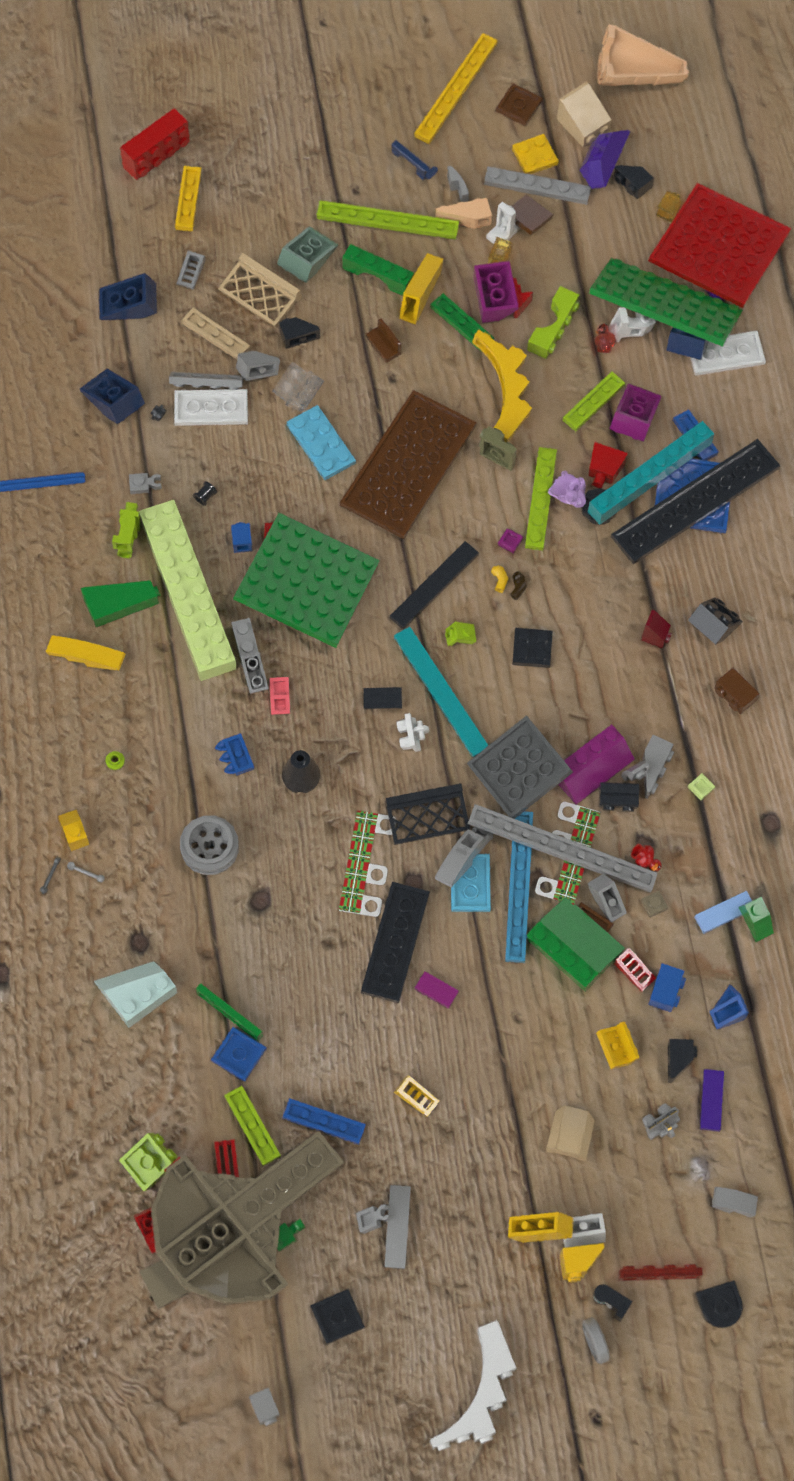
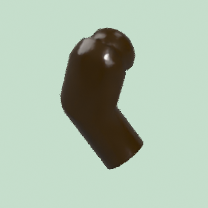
M519 571L514 572L512 575L515 588L510 593V596L515 600H518L527 588L525 577Z

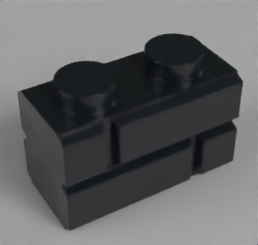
M600 782L598 806L603 807V811H614L615 808H622L623 812H634V809L639 807V784Z

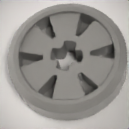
M593 1317L583 1320V1332L595 1361L599 1364L608 1362L610 1354L598 1322Z

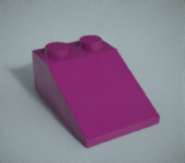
M628 383L614 414L610 429L644 442L662 396Z

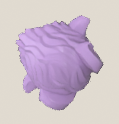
M562 471L561 476L550 487L549 495L576 508L583 507L586 503L585 480L581 477L576 478L574 475L568 474L567 471Z

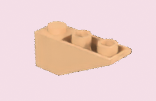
M477 198L473 201L458 202L454 205H443L435 208V217L457 220L460 226L475 229L489 226L492 223V213L487 198Z

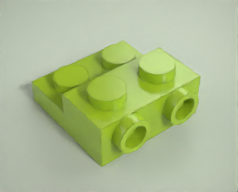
M147 1133L119 1159L143 1191L149 1190L160 1178L164 1177V1170L177 1159L176 1153L171 1149L167 1150L163 1145L165 1140L158 1133Z

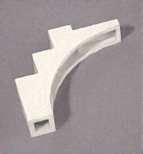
M498 1321L477 1329L483 1359L482 1376L478 1392L469 1409L458 1422L447 1431L430 1439L432 1449L438 1448V1451L449 1448V1443L457 1440L458 1443L469 1440V1435L471 1434L474 1441H480L481 1444L493 1439L492 1435H495L496 1431L487 1409H491L492 1412L503 1407L502 1404L505 1403L506 1399L498 1377H501V1380L513 1376L512 1372L516 1370Z

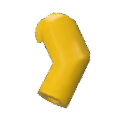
M500 565L493 566L491 573L498 579L495 591L503 593L508 582L507 573L504 567Z

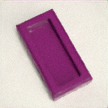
M425 971L415 986L416 991L448 1009L459 993V990Z

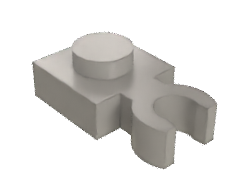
M147 473L129 474L130 494L149 493V488L154 490L162 489L161 483H154L157 480H161V475L155 474L148 478Z
M383 1204L378 1209L372 1206L357 1212L356 1216L360 1233L365 1234L380 1228V1221L392 1220L393 1217L391 1215H384L385 1211L390 1209V1206Z

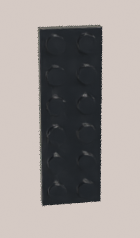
M396 882L391 883L361 994L395 1003L400 1002L430 891Z

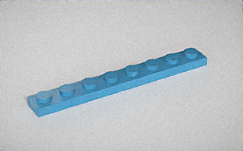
M524 811L515 818L518 821L533 826V812ZM512 841L505 962L525 963L531 848Z

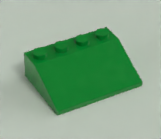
M567 897L547 913L526 935L528 942L585 992L625 950L618 941L577 905H573Z

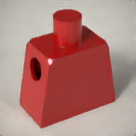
M595 442L588 473L589 477L594 478L592 485L596 488H602L604 482L613 484L626 463L628 453Z

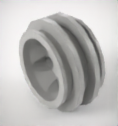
M201 816L192 820L184 828L180 837L181 855L185 864L194 872L203 875H216L226 871L235 862L239 853L238 836L234 827L225 819L217 816ZM217 832L221 834V836L215 837L214 833ZM202 833H207L204 837L200 836ZM193 843H198L199 845L195 849L191 847ZM222 844H227L225 850L221 849Z

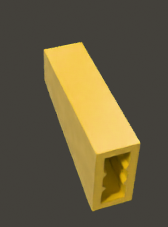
M429 253L426 254L403 293L399 319L416 325L441 274L444 259Z

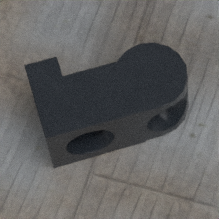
M605 1284L598 1285L593 1292L594 1301L599 1305H606L615 1311L616 1314L613 1318L620 1322L633 1302Z

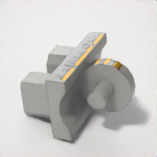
M666 1103L658 1109L660 1117L655 1119L651 1114H648L642 1119L650 1140L658 1135L661 1138L665 1135L673 1138L675 1136L673 1130L678 1127L677 1123L680 1121L678 1109L676 1107L671 1108Z

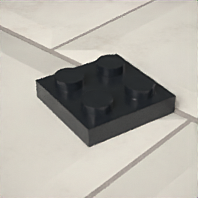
M515 628L512 665L550 668L553 631Z

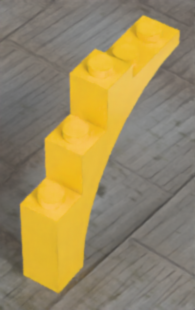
M478 330L474 335L472 343L483 351L491 361L502 387V410L494 428L499 429L505 434L504 442H509L532 410L528 402L519 399L526 391L530 382L523 374L517 373L524 364L527 355L522 349L516 348L513 345L507 350L502 343H497L489 334Z

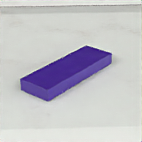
M703 1070L700 1130L721 1131L724 1071Z

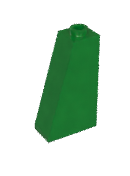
M151 580L80 588L96 628L159 604L158 597L160 592L157 586L153 587Z

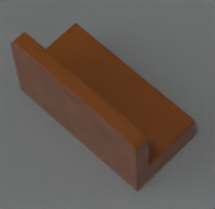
M380 318L378 320V327L366 333V338L385 363H388L401 355V343L383 319Z

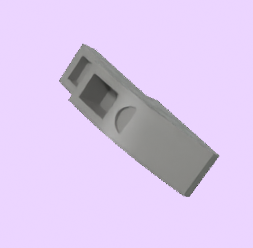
M250 618L231 622L250 694L269 690Z
M474 827L472 830L467 829L447 855L435 879L452 887L472 866L473 859L493 838V833Z

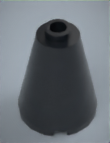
M298 750L291 755L282 770V779L285 786L292 792L308 793L319 784L320 769L307 752Z

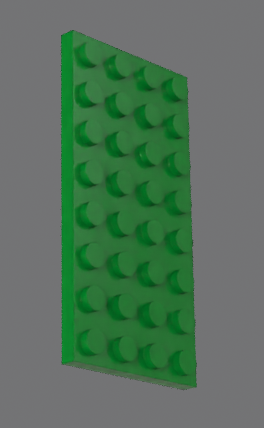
M613 258L606 264L589 291L591 295L722 347L743 309L734 304H727L719 298H712L701 291H694L686 285H679L668 278H661L653 272H646L635 265H628L620 259Z

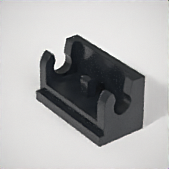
M402 687L363 688L364 710L402 709Z

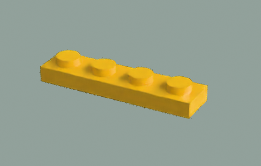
M183 167L175 230L193 231L201 167Z

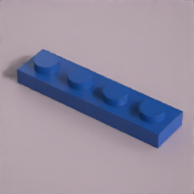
M289 1098L283 1114V1119L358 1145L366 1127L364 1123Z

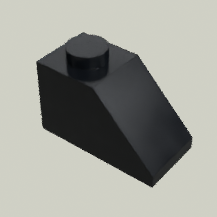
M297 317L286 318L279 322V333L286 349L320 339V328L317 325Z
M669 1039L667 1044L668 1083H673L692 1064L694 1058H697V1046H694V1039Z

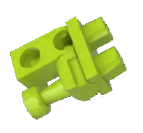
M126 502L125 509H120L119 535H113L112 538L113 549H117V555L122 558L132 557L133 543L138 537L137 531H141L137 503Z

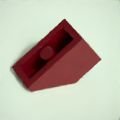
M651 610L641 641L662 649L664 643L668 644L672 633L669 632L671 625L655 610Z

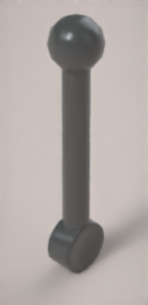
M56 856L44 886L40 888L42 894L47 893V887L57 865L60 863L61 857Z

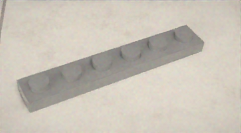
M489 166L484 180V185L585 205L588 203L591 189L587 185Z

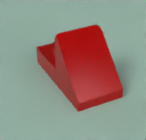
M513 278L519 307L518 310L513 312V316L518 318L532 302L533 291L522 292L521 285L517 284L516 278Z

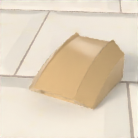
M566 1105L555 1110L546 1152L558 1153L577 1158V1160L586 1161L595 1121L589 1111Z

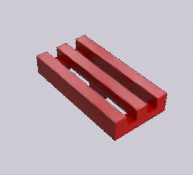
M230 1139L229 1141L222 1140L221 1142L214 1141L218 1173L222 1174L219 1147L223 1146L226 1175H230L227 1146L231 1145L234 1175L239 1177L235 1139Z

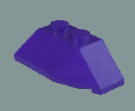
M629 130L599 134L592 142L579 170L592 189L606 187L630 134Z

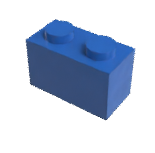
M662 963L648 1005L671 1012L673 1007L677 1008L680 996L677 993L679 989L683 990L686 978L683 977L684 970Z

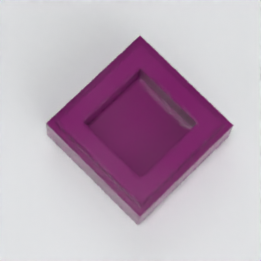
M507 528L498 541V546L514 554L522 542L523 536Z

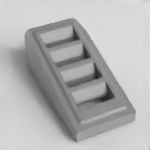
M187 251L176 284L194 290L206 260L205 256ZM191 260L196 261V262H198V265H197V264H194V263H191L190 261H191ZM188 266L196 268V271L188 269ZM185 273L194 274V277L185 275ZM183 278L192 280V283H187L182 280Z

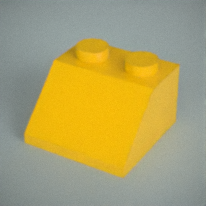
M604 1243L562 1248L560 1262L563 1280L568 1279L570 1283L581 1281L580 1278L587 1274L601 1255Z

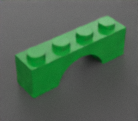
M353 244L349 245L342 257V269L357 276L361 273L372 274L381 279L390 291L403 296L405 289L414 276V272Z

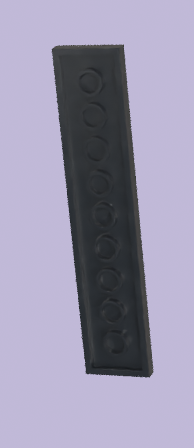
M756 439L612 533L611 538L634 565L780 469L781 465L759 439Z

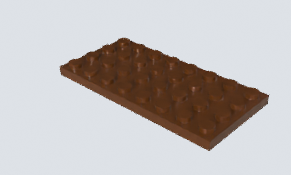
M413 390L341 499L340 506L404 539L475 429L477 422Z

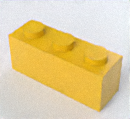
M560 1212L509 1217L508 1238L526 1243L572 1238L573 1217Z

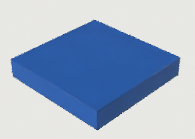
M232 1027L211 1061L245 1082L267 1050V1047Z

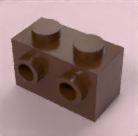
M733 667L716 681L714 687L717 695L724 698L729 703L730 708L737 711L740 715L757 701L760 694Z

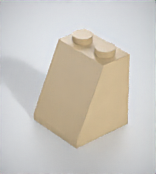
M587 81L559 99L557 120L582 147L592 144L599 134L610 131L611 118Z

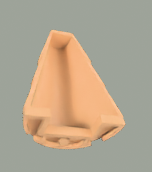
M608 24L602 42L604 45L598 60L597 82L599 85H663L682 83L684 79L688 78L689 69H687V61L617 26Z

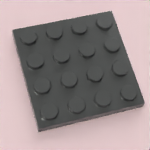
M528 716L521 719L467 763L506 814L513 819L573 773Z

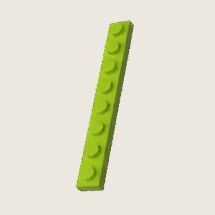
M321 200L319 201L317 219L455 240L459 227V221Z

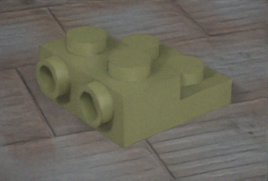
M490 426L487 429L484 428L479 437L481 438L479 443L480 455L512 471L515 466L517 448L509 442H504L505 434L499 429H493Z

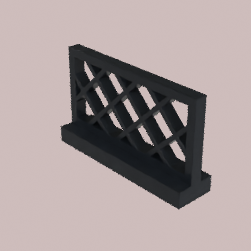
M461 783L385 798V806L388 812L394 845L464 832L467 829L470 830ZM459 797L461 805L457 811L447 805L451 799ZM433 802L443 805L439 814L428 809ZM413 806H420L424 809L420 818L410 813ZM445 807L455 813L450 822L440 816ZM400 809L406 814L399 822L393 818L392 810ZM426 811L436 817L431 826L421 820ZM407 815L417 821L412 830L402 824ZM456 815L464 819L465 827L457 828L451 824ZM437 819L447 824L444 831L439 832L433 828ZM419 822L429 828L424 835L414 832ZM400 826L410 832L406 838L397 839L396 832Z

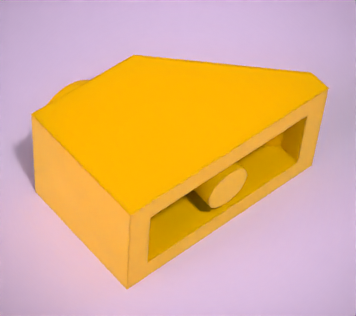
M77 809L58 816L71 851L89 845Z

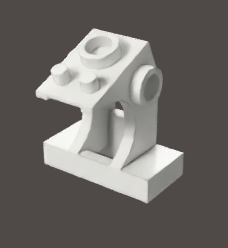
M618 308L609 325L612 342H619L622 337L643 336L652 330L656 321L635 312L637 318H630L627 315L626 308Z

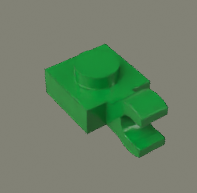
M301 1219L295 1221L290 1227L286 1223L279 1226L277 1247L279 1252L294 1243L296 1239L293 1235L305 1228Z

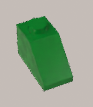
M762 897L755 898L738 907L755 942L774 934L771 915Z

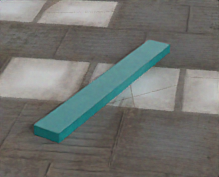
M411 627L395 634L394 639L472 758H474L489 745Z

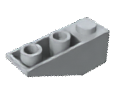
M652 735L643 755V761L649 764L647 775L644 777L645 798L647 799L650 793H655L659 785L656 781L658 777H663L667 769L664 765L666 761H671L675 753L672 751L674 744L655 735Z

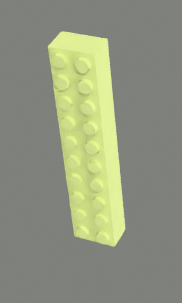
M175 500L140 510L141 524L200 680L203 681L236 670L235 657Z

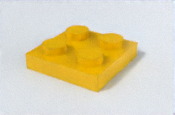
M545 134L512 145V150L525 174L531 175L558 165V159Z

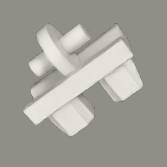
M410 713L404 714L405 719L397 721V728L400 733L407 732L408 736L400 738V746L403 750L413 749L415 752L421 751L419 740L425 739L424 734L429 732V727L423 725L421 720L416 722V718L411 717Z

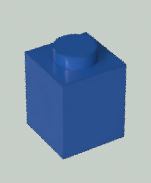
M239 522L231 525L234 553L251 552L250 523Z

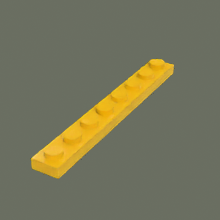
M484 33L481 34L415 131V138L427 144L431 143L496 47L498 40Z

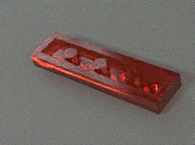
M672 1264L664 1265V1268L646 1265L643 1266V1269H635V1266H623L618 1271V1281L701 1279L703 1276L702 1267H697L696 1264H686L684 1268H676V1265Z

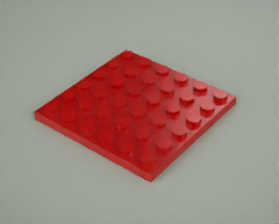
M697 183L651 253L648 262L744 308L788 237L791 228Z

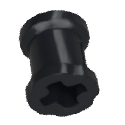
M205 481L203 487L197 493L195 492L193 497L198 503L206 506L208 499L212 495H216L217 490L212 484Z

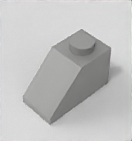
M257 351L239 353L236 369L245 381L278 375L280 359Z
M602 874L587 883L594 900L610 922L627 913L613 880Z
M269 1388L249 1396L260 1425L265 1424V1426H269L277 1422L276 1418L280 1417Z

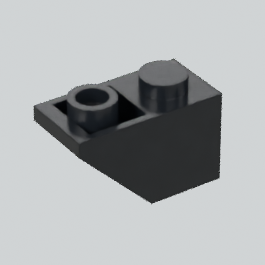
M615 166L613 175L615 181L626 188V191L636 199L653 187L654 177L642 166Z

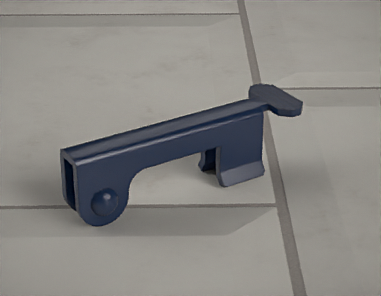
M397 140L391 144L393 154L398 158L400 156L404 157L415 166L416 175L422 180L425 178L431 179L438 172L437 167L430 169L427 164Z

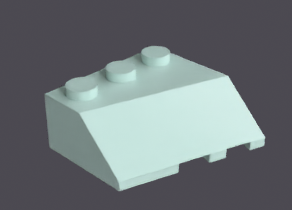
M154 961L94 981L128 1028L177 993L174 983Z

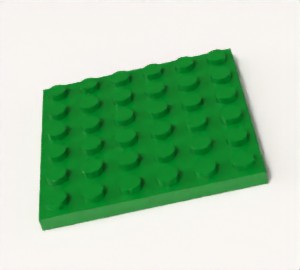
M278 513L237 589L233 600L337 648L380 560Z

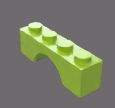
M562 286L559 287L551 304V309L556 314L557 320L548 327L535 328L528 341L527 351L547 359L549 354H553L557 345L555 344L556 341L561 340L565 331L563 330L564 327L569 326L572 320V313L577 312L580 306V302H578L579 294Z

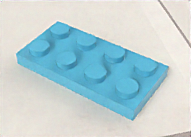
M318 405L287 421L288 428L324 481L356 464L355 458Z

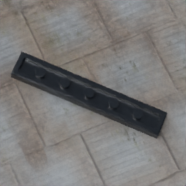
M466 541L462 543L390 615V619L404 630L479 555V552Z

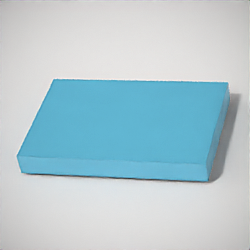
M477 854L473 859L472 866L451 887V912L491 911L490 854Z

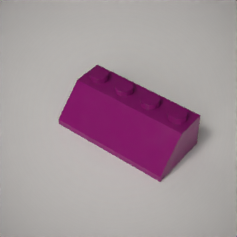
M611 724L564 760L573 773L558 785L575 805L597 790L600 782H607L635 760L624 737Z

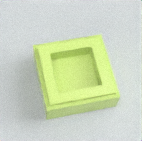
M701 773L688 785V788L700 800H703L715 789V785Z

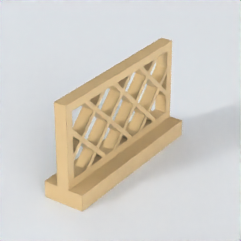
M244 253L241 254L237 265L218 288L220 292L275 328L294 303L299 302L302 298L299 289ZM240 268L247 272L246 277L237 278L236 273ZM257 278L261 280V286L251 287L250 280ZM248 280L249 288L239 290L238 282ZM230 283H236V290L228 291L225 288ZM273 288L276 295L265 297L264 289ZM262 290L263 297L253 299L252 291ZM250 292V300L243 301L240 299V293ZM287 297L290 299L287 305H279L278 298ZM276 299L277 307L267 308L266 301ZM264 301L265 309L256 310L254 308V303ZM278 311L279 316L273 321L268 317V312Z

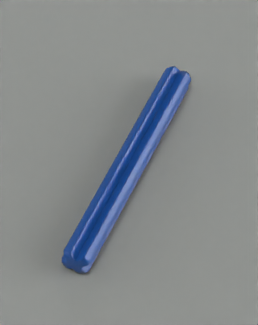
M84 472L2 480L0 481V492L85 483L86 478Z

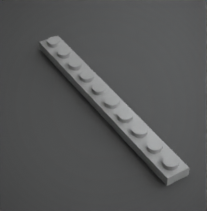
M476 804L468 821V824L599 874H605L607 877L650 893L658 874Z

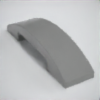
M390 1185V1209L388 1210V1215H391L393 1219L388 1221L384 1268L405 1269L411 1186Z

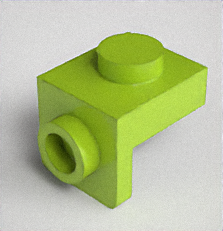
M454 622L445 629L447 645L452 646L457 642L474 644L476 642L474 624Z

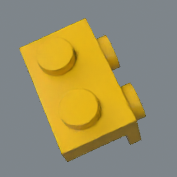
M625 1021L620 1022L614 1027L601 1029L596 1032L610 1069L630 1065L639 1059L638 1050L634 1045L630 1030Z

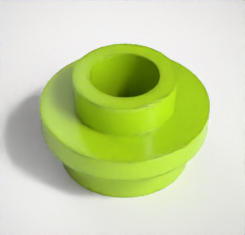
M118 751L110 752L106 756V765L111 770H119L125 764L123 754ZM118 758V761L112 762V759Z

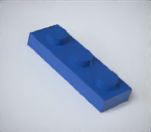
M690 410L673 418V422L682 435L699 424ZM712 443L697 454L700 460L707 461L717 456L719 451Z

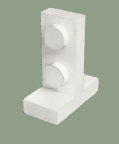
M504 202L498 205L496 226L486 237L499 249L521 229L515 224L516 211L512 206Z

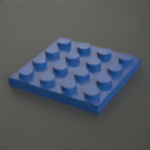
M690 459L657 483L655 505L718 465L719 462ZM730 502L690 528L726 533Z

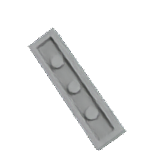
M171 372L169 384H174L176 387L192 385L195 388L210 386L213 389H218L222 386L236 390L239 387L242 388L243 377L241 375Z

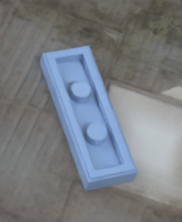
M745 891L696 914L694 918L703 934L741 917L742 914L738 907L751 901L748 892Z

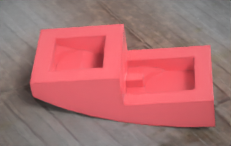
M289 677L270 678L271 715L290 714Z

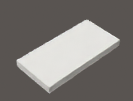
M758 331L729 335L723 347L709 341L701 360L690 357L695 376L765 365L766 363Z
M247 389L175 390V426L248 424Z

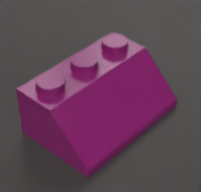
M510 261L474 265L473 278L482 323L500 321L518 310Z

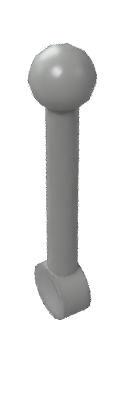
M73 862L67 864L69 870H77L96 878L98 882L105 880L103 875L98 876L79 868Z

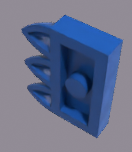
M241 733L217 743L216 750L227 751L222 754L219 760L226 763L231 762L225 768V773L236 774L237 776L254 770L253 762Z

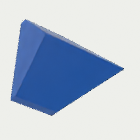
M730 984L714 1008L709 1011L716 1029L744 1021L749 1013L742 995Z

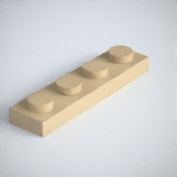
M192 308L182 319L183 325L236 360L239 353L250 350L249 344L195 308Z

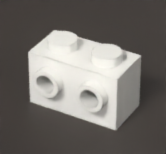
M602 1213L573 1217L572 1238L563 1239L565 1248L606 1242V1231Z

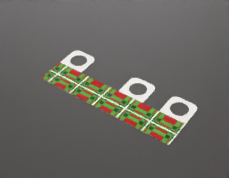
M562 802L558 817L575 823L573 833L568 834L558 830L552 833L591 847L601 812L572 803ZM564 807H572L575 811L574 816L570 818L565 817L562 813ZM564 860L559 880L540 877L535 892L538 895L562 901L567 897L574 905L584 868ZM542 882H550L553 887L552 891L549 893L542 892L540 889Z
M357 810L339 911L373 917L379 916L382 900L378 897L363 894L365 883L383 885L386 882L387 868L385 866L369 864L374 834L392 835L391 829L384 831L380 828V822L383 819H389L388 815ZM374 869H380L383 872L381 880L375 881L371 878V872ZM369 900L375 901L378 905L377 910L368 912L365 909L366 902Z

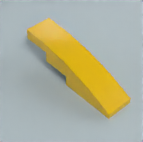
M54 635L51 636L46 649V653L51 656L65 657L68 661L84 663L87 667L120 671L126 655L124 652L98 644Z

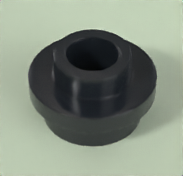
M156 405L150 413L152 420L159 422L167 411L164 405Z

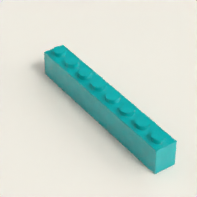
M701 421L590 501L588 513L599 525L710 446L715 433Z

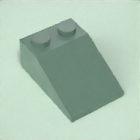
M309 226L282 248L277 265L295 275L298 279L307 282L316 275L336 250L338 244Z

